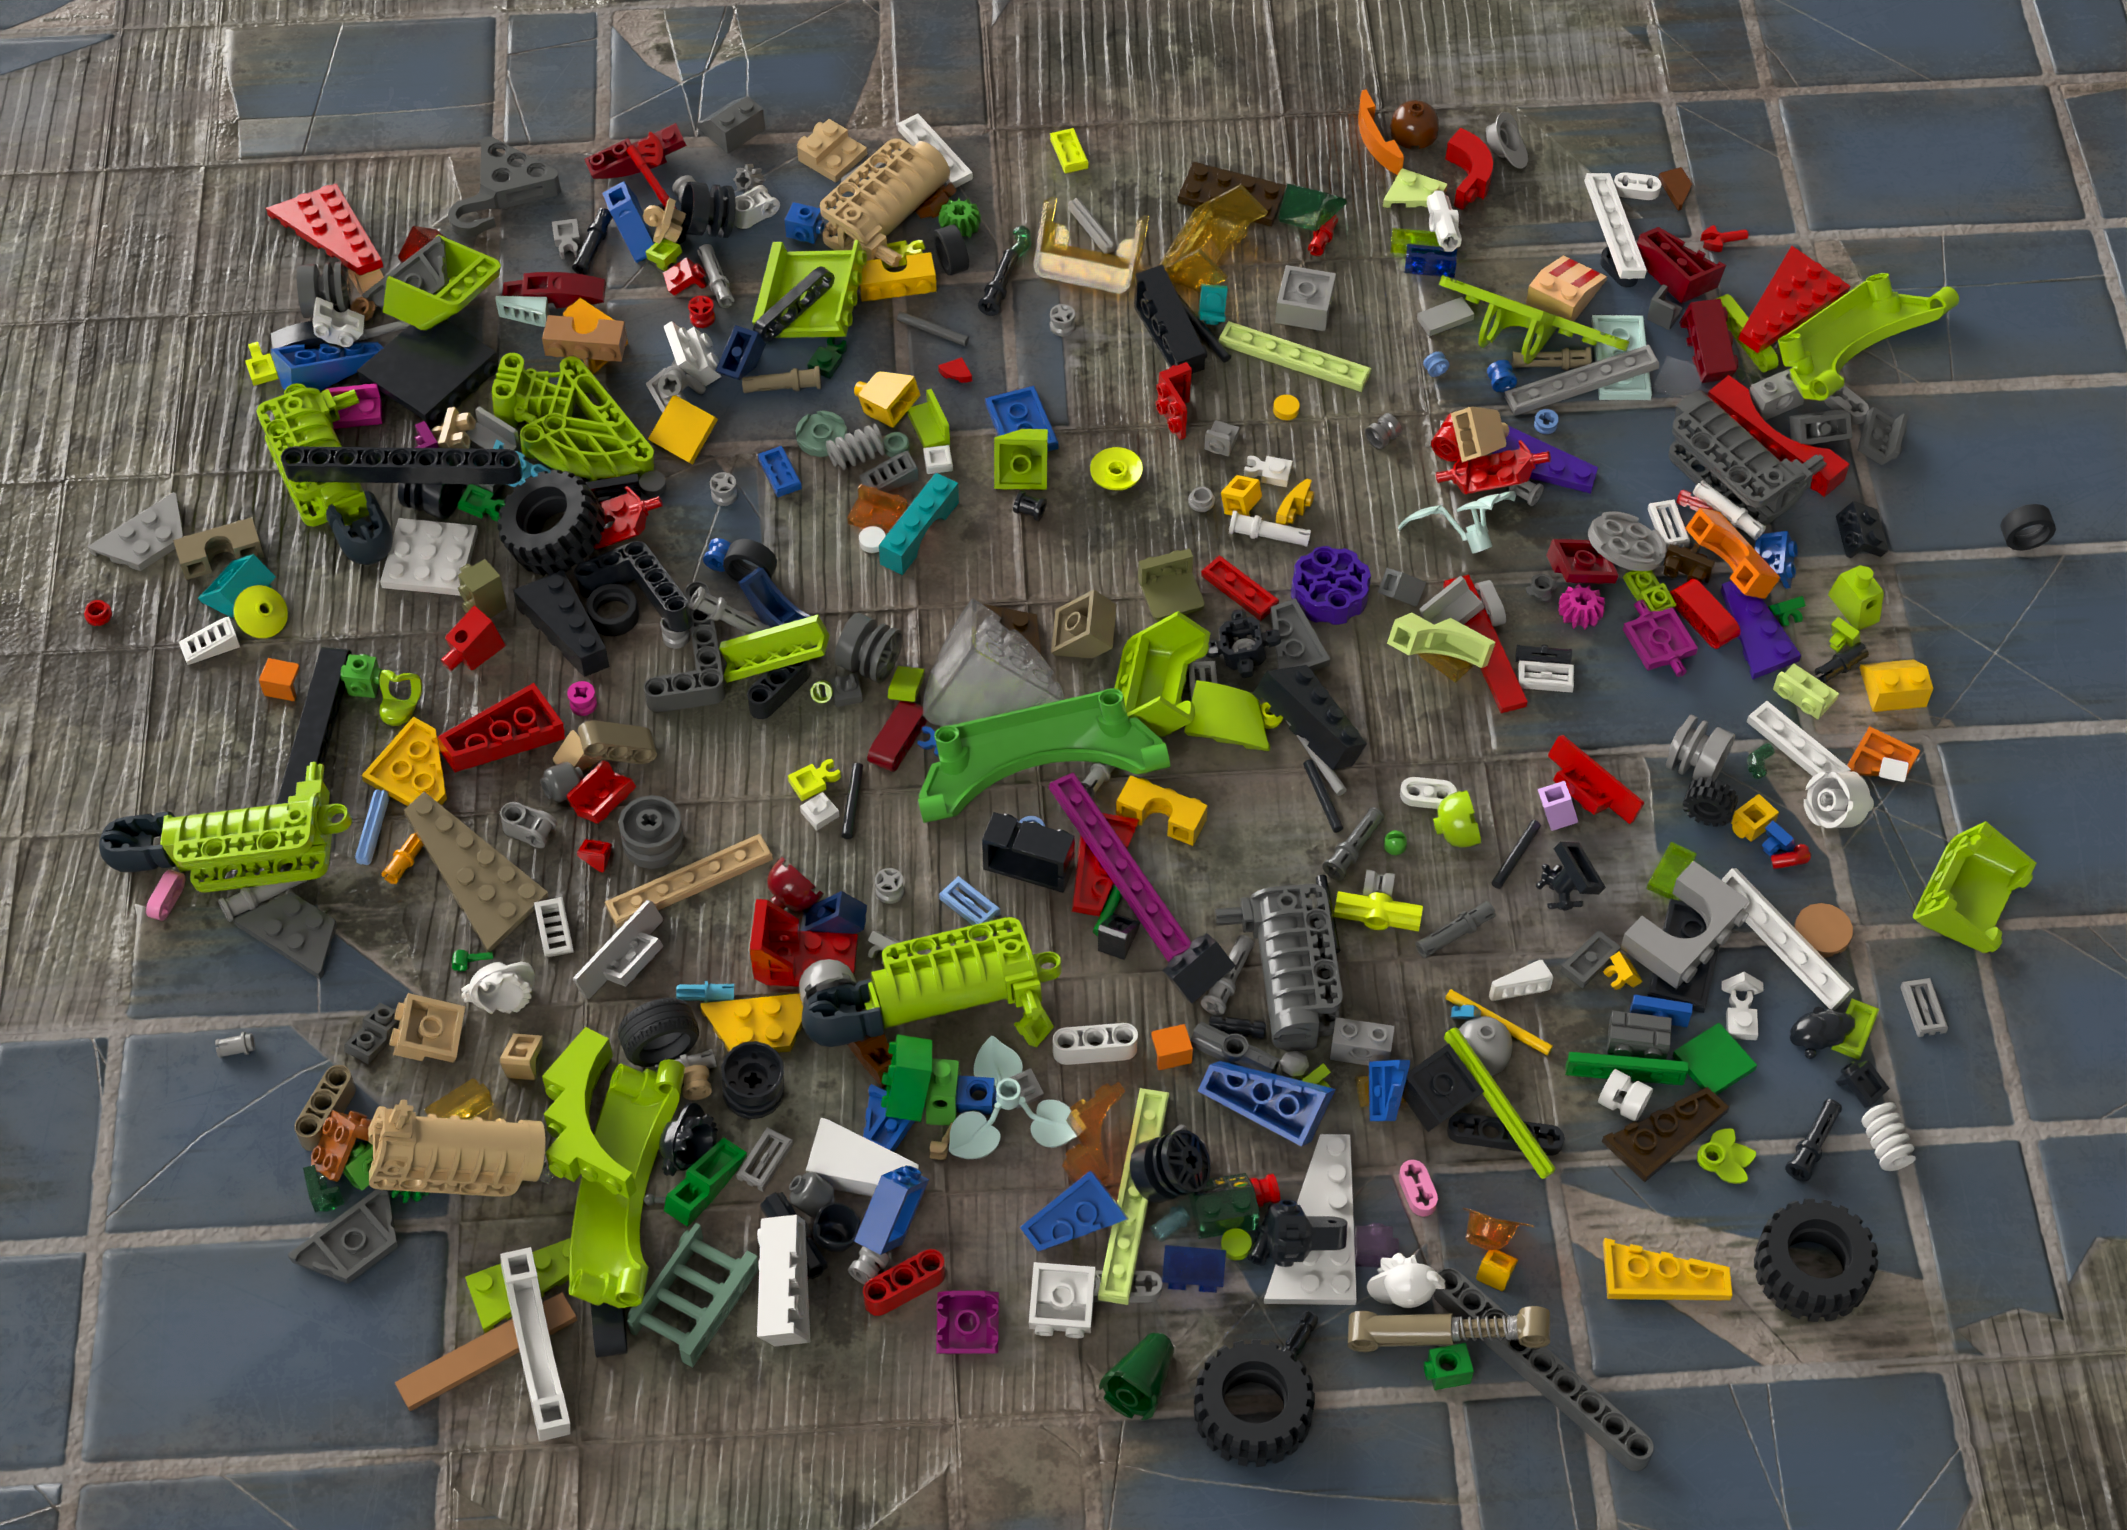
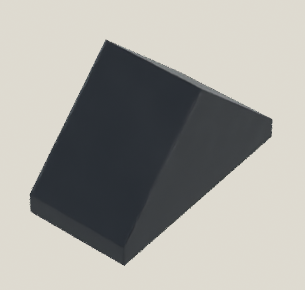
M1113 913L1099 925L1098 951L1125 960L1141 922Z

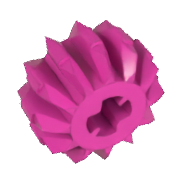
M1579 583L1575 589L1568 586L1565 593H1562V596H1560L1559 615L1563 616L1564 623L1572 622L1573 629L1577 625H1581L1584 630L1588 627V624L1595 627L1598 620H1601L1604 615V598L1600 597L1599 590L1592 591L1590 584L1586 588H1582Z

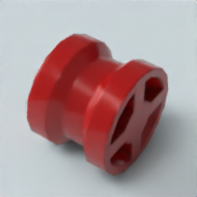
M696 296L689 301L688 309L691 324L697 328L711 326L715 321L713 301L707 296Z
M1273 1173L1267 1174L1263 1179H1257L1256 1177L1249 1179L1252 1185L1249 1186L1250 1193L1256 1208L1263 1207L1264 1203L1268 1202L1273 1204L1279 1203L1281 1199L1280 1191Z

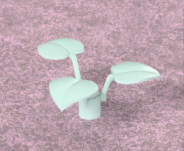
M1515 491L1485 496L1456 509L1457 512L1467 509L1472 511L1475 524L1466 527L1467 533L1462 530L1442 505L1424 508L1411 514L1401 522L1398 529L1400 532L1409 521L1430 514H1443L1461 535L1462 540H1468L1472 554L1492 547L1486 526L1485 511L1487 509L1492 510L1494 503L1501 500L1515 501L1516 493ZM1476 509H1480L1481 522H1479Z
M990 1036L980 1048L975 1059L974 1077L995 1079L997 1103H995V1108L988 1121L983 1114L975 1111L962 1113L954 1120L950 1129L949 1152L954 1156L964 1159H978L992 1153L1000 1142V1132L991 1125L995 1122L1001 1108L1011 1110L1016 1108L1018 1104L1023 1107L1031 1119H1034L1031 1124V1134L1036 1142L1045 1147H1059L1070 1142L1083 1133L1084 1126L1079 1116L1069 1106L1057 1100L1041 1101L1037 1106L1036 1114L1033 1113L1025 1102V1098L1020 1096L1019 1083L1010 1078L1022 1072L1023 1065L1020 1057L1014 1050L1001 1043L996 1037Z

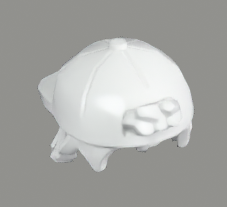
M501 962L491 963L477 971L472 977L470 984L461 988L463 992L461 997L464 999V1002H473L475 1006L486 1010L490 1014H493L495 1010L509 1014L512 1011L517 1013L529 1003L528 999L532 998L530 992L535 983L534 970L526 962L505 965Z
M1402 1253L1395 1254L1393 1258H1382L1381 1268L1377 1269L1380 1274L1372 1277L1367 1284L1370 1296L1376 1301L1383 1304L1395 1303L1403 1308H1414L1424 1304L1431 1299L1436 1289H1445V1279L1433 1268L1417 1263L1415 1255L1405 1258Z

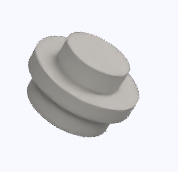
M1197 487L1190 493L1188 503L1193 510L1206 512L1214 506L1215 497L1210 489Z

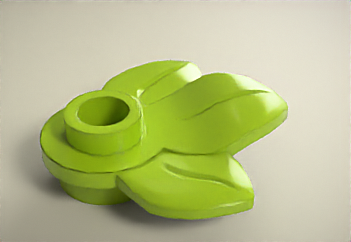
M1721 1129L1713 1133L1709 1143L1699 1148L1697 1161L1703 1169L1716 1172L1723 1181L1741 1184L1748 1180L1744 1168L1752 1163L1757 1153L1747 1146L1735 1143L1734 1129ZM1707 1156H1713L1717 1161L1709 1160Z

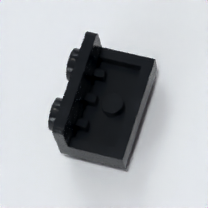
M1853 501L1836 515L1846 557L1853 558L1860 551L1879 557L1888 552L1877 509Z

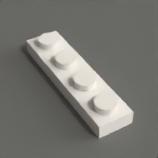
M919 114L898 123V131L912 146H915L919 141H923L935 147L943 155L950 169V178L946 182L947 185L952 182L954 187L957 188L973 179L972 171Z
M1768 701L1748 716V724L1812 776L1821 772L1851 771L1847 765Z

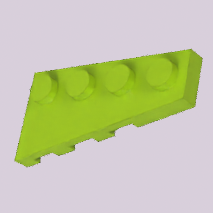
M571 1238L532 1252L541 1298L545 1296L544 1293L556 1285L560 1286L569 1280ZM501 1264L465 1277L484 1333L494 1329V1325L507 1318L508 1320L512 1317Z

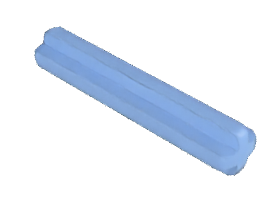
M377 789L373 793L355 855L356 862L360 865H369L372 861L390 798L385 790Z

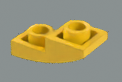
M1305 479L1286 496L1276 514L1277 524L1287 526L1289 523L1293 524L1296 514L1303 516L1306 506L1311 507L1315 494L1314 491H1311V479Z

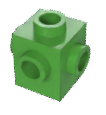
M349 654L346 665H343L341 668V681L345 682L348 695L376 698L382 668H379L376 657L366 654Z
M361 1141L353 1145L343 1170L352 1186L361 1191L369 1186V1170L373 1161V1144H370L368 1141Z

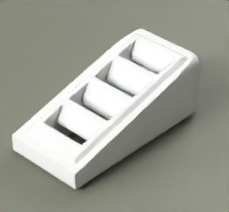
M229 616L179 641L187 665L240 647ZM206 642L207 646L202 648L200 643ZM195 645L197 651L191 653L190 647Z
M563 897L534 902L545 958L573 953ZM559 911L560 915L543 918V914ZM559 921L562 923V925L545 928L544 925ZM560 931L564 933V935L547 938L546 935ZM561 941L566 942V946L549 949L548 944Z
M1538 960L1493 981L1489 998L1491 1001L1550 990L1553 975L1543 960Z

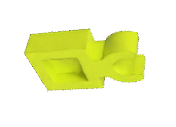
M906 240L887 244V247L902 255V259L897 267L907 265L906 255L923 253L922 250H925L923 240L913 241L909 245ZM882 261L884 269L892 267Z
M827 759L818 769L813 764H810L789 774L788 781L800 800L804 801L826 790L825 782L833 783L841 778V772L839 769L834 772H828L829 769L834 768L833 759Z

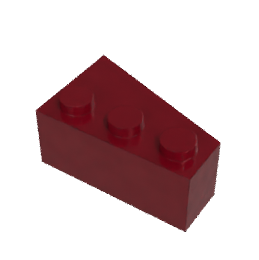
M1660 227L1640 234L1637 246L1647 272L1661 285L1668 286L1667 291L1681 304L1718 288L1726 268L1725 264L1720 261L1718 264H1715L1705 258L1706 253L1700 250L1697 253L1684 246L1685 242Z
M1721 298L1691 302L1679 322L1681 328H1686L1689 337L1686 338L1687 346H1693L1695 356L1692 357L1700 383L1722 381L1728 375L1732 377L1738 369V358L1736 354L1733 355L1732 350L1733 335L1731 331H1728L1726 324L1728 313L1726 307L1722 306Z

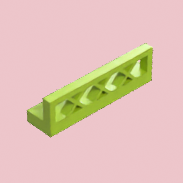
M814 615L723 641L719 646V650L727 662L723 677L728 683L824 656L830 635L819 615Z

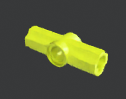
M1338 891L1334 917L1364 922L1366 927L1373 930H1385L1390 926L1419 931L1423 906L1393 901L1391 896L1385 893L1375 892L1369 894V896Z

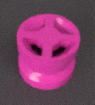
M585 681L573 683L567 691L570 709L579 716H587L593 713L597 707L594 687Z

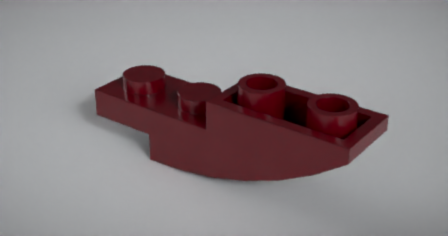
M676 123L654 133L660 140L663 148V158L660 165L667 163L666 155L687 146ZM648 136L632 144L629 138L585 158V163L592 178L609 179L640 173L641 171L637 168L626 149L630 145L638 147V142L648 139ZM647 165L649 169L658 167L654 165Z
M566 272L524 273L523 280L503 282L502 296L547 297L548 304L553 303L556 309L567 308L580 298L591 305L604 303L606 281L598 277Z

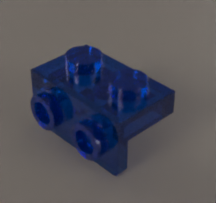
M1407 244L1404 273L1439 277L1443 275L1455 278L1457 248L1453 252H1446L1443 247Z
M1165 1245L1162 1282L1168 1283V1289L1186 1290V1285L1188 1284L1199 1285L1198 1291L1217 1293V1287H1224L1226 1250Z

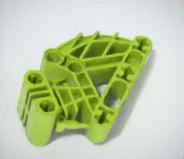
M508 353L501 358L498 373H496V379L492 386L494 416L513 428L517 427L518 422L526 421L529 423L520 431L521 451L526 457L536 458L555 470L574 473L575 476L586 478L590 482L630 474H637L638 477H641L648 471H654V450L579 358L574 356L564 358L560 362V372L548 373V371L536 372L533 368L525 370L524 359L517 353ZM559 377L557 386L551 384L549 378ZM584 393H591L601 406L594 405ZM575 403L589 420L572 417Z

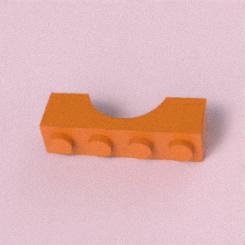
M1704 508L1698 509L1685 528L1699 545L1713 551L1729 564L1734 572L1730 579L1744 595L1766 599L1780 580L1779 575L1721 512Z

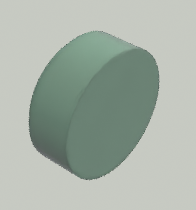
M893 432L886 435L883 439L884 453L891 458L902 452L909 451V439L903 433Z

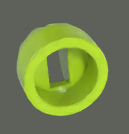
M825 680L817 681L810 690L812 699L817 703L828 702L833 696L832 685ZM821 684L825 686L826 697L822 696Z

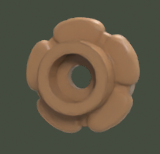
M364 297L356 298L351 304V311L364 315V321L370 320L376 309L374 302Z

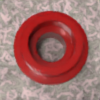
M94 600L87 604L84 617L88 624L101 626L111 619L112 610L104 601Z

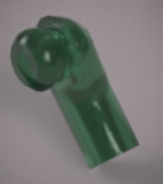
M1024 225L1013 230L1017 243L1010 248L1017 252L1019 257L1032 245L1030 230Z
M1766 742L1747 757V769L1749 773L1752 772L1755 779H1760L1767 774V769L1764 767L1765 760L1775 753L1770 743Z

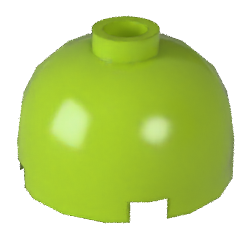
M1467 790L1458 791L1446 796L1438 806V817L1433 818L1437 835L1443 834L1447 843L1460 848L1471 847L1481 843L1478 823L1475 821V812Z

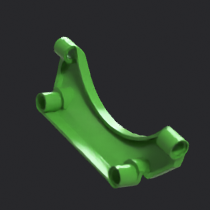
M1110 688L1092 694L940 727L934 736L940 762L931 765L920 791L918 802L923 823L957 816L970 801L992 784L1011 774L1038 765L1066 761H1085L1111 765L1134 774L1148 773L1170 768L1171 766L1166 744L1137 717L1128 719L1122 691Z

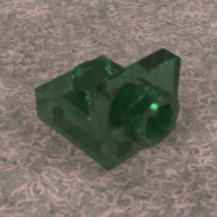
M315 1165L303 1168L309 1199L315 1212L332 1211L337 1206L344 1204L339 1186L328 1188L326 1177L323 1174H318Z

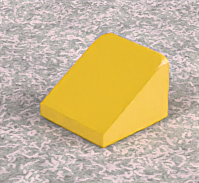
M1490 1247L1481 1262L1476 1279L1503 1291L1515 1269L1518 1259Z

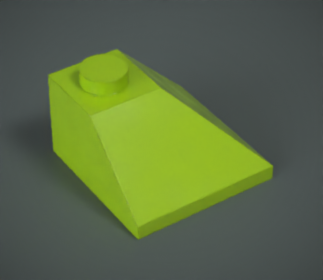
M1020 429L994 438V489L1047 490L1048 429Z

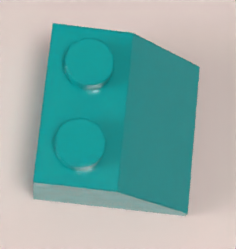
M252 554L231 561L198 599L207 606L233 618L235 600L243 590L255 585L272 588L270 584L276 576Z

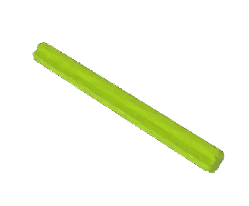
M1455 1027L1447 1031L1444 1036L1445 1041L1451 1045L1484 1092L1482 1094L1540 1178L1544 1179L1552 1175L1555 1171L1554 1165L1460 1030Z

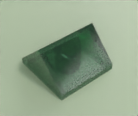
M1287 183L1278 219L1282 223L1317 231L1347 204V200L1325 192Z

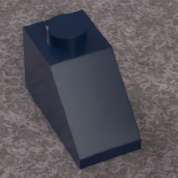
M735 325L715 370L716 373L740 380L755 369L766 346L760 334Z
M840 891L815 903L810 909L803 911L801 931L856 934L864 930L867 905Z

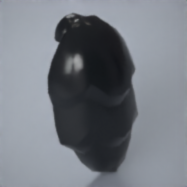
M1832 1009L1823 1010L1818 1013H1807L1800 1017L1792 1026L1790 1041L1795 1046H1804L1814 1050L1842 1044L1846 1036L1854 1030L1855 1018L1850 1014L1836 1012Z

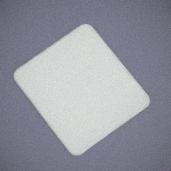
M1884 757L1879 776L1905 782L1909 763Z

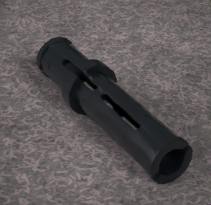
M602 208L598 210L593 224H590L587 229V237L572 265L573 271L577 274H587L601 241L607 236L606 230L613 217L606 208H604V211Z

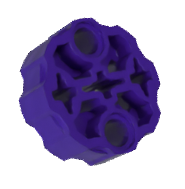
M1329 546L1317 547L1312 553L1301 556L1294 565L1291 598H1296L1307 619L1313 622H1329L1332 625L1347 623L1349 618L1360 615L1367 606L1371 579L1370 570L1366 564L1358 559L1357 554L1346 548L1334 549Z

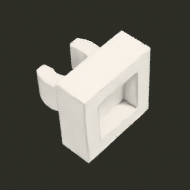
M823 792L800 806V812L816 831L840 817L839 810Z

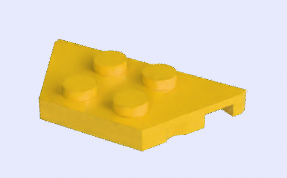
M800 994L701 1003L702 1014L712 1024L714 1032L719 1039H722L728 1052L743 1042L753 1041L768 1044L778 1053L790 1052L796 1041V1034L803 1026V1004Z

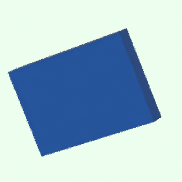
M1035 386L985 398V405L998 436L1020 429H1048V451L1059 449V443Z

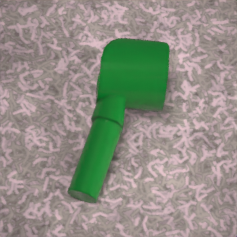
M462 949L456 950L452 957V969L458 972L467 970L468 962L493 959V953L469 954Z

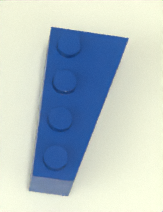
M1219 1061L1209 1065L1198 1092L1302 1147L1312 1141L1336 1089Z

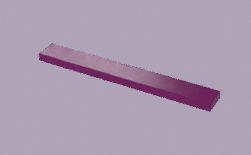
M1074 772L1050 782L1049 790L1168 963L1175 956L1185 952L1190 947L1191 941Z

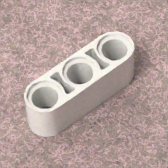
M1129 1023L1064 1027L1057 1030L1053 1035L1054 1059L1064 1065L1123 1061L1133 1058L1137 1053L1138 1032ZM1120 1040H1128V1041H1130V1042L1124 1044V1043H1120L1119 1041H1120ZM1092 1042H1099V1043H1101V1044L1098 1045V1046L1090 1045V1043H1092ZM1063 1044L1071 1045L1070 1048H1063L1060 1046Z

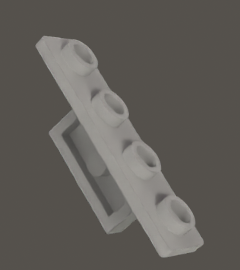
M646 900L573 977L574 983L585 998L590 999L607 980L626 987L663 948L659 938L650 935L663 921V917L652 901Z

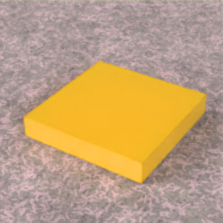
M675 395L670 399L648 440L693 465L718 419Z

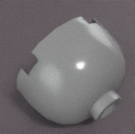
M831 959L819 960L809 966L801 975L799 982V994L803 1006L818 991L845 984H851L855 987L857 981L850 968L838 960Z
M1482 1016L1472 1018L1460 1027V1032L1490 1075L1493 1076L1502 1072L1509 1064L1513 1050L1511 1034L1506 1026L1495 1018Z

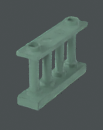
M697 1223L693 1225L690 1231L686 1230L679 1240V1247L643 1297L642 1304L632 1307L627 1316L631 1334L636 1336L644 1325L679 1344L682 1362L692 1368L759 1271L757 1255L748 1250L741 1259L737 1258L735 1260L702 1242L701 1225ZM695 1251L730 1270V1276L725 1283L721 1282L718 1284L685 1266V1264ZM679 1276L712 1294L713 1301L708 1308L704 1307L702 1309L668 1289L676 1277ZM663 1301L696 1319V1326L691 1333L687 1332L685 1334L651 1314L658 1303Z

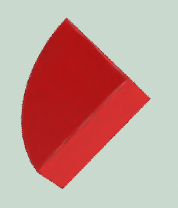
M962 357L938 365L939 373L946 379L959 380L960 383L972 381V375Z

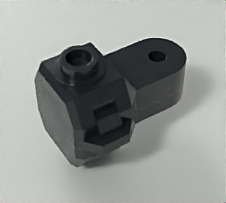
M1281 1200L1279 1205H1272L1269 1210L1267 1228L1268 1251L1277 1266L1291 1267L1294 1265V1262H1303L1311 1251L1344 1249L1347 1241L1348 1222L1343 1218L1335 1216H1306L1302 1207L1297 1205L1296 1201Z

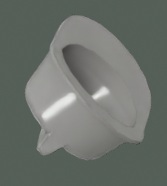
M1502 112L1498 115L1495 123L1486 127L1488 146L1495 155L1506 157L1513 166L1522 169L1528 163L1526 147L1513 116L1508 112Z

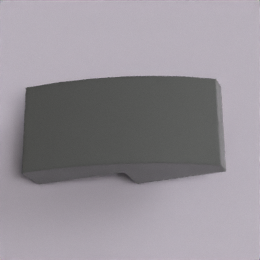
M379 1003L363 1018L362 1028L345 1043L344 1052L369 1064L388 1044L393 1029H398L400 1021L394 1020L396 1010Z

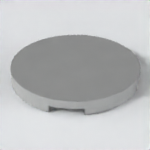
M1604 512L1602 516L1592 521L1588 529V537L1595 550L1610 562L1626 569L1635 571L1653 570L1660 566L1667 552L1666 543L1656 529L1651 531L1638 522V517L1627 513Z

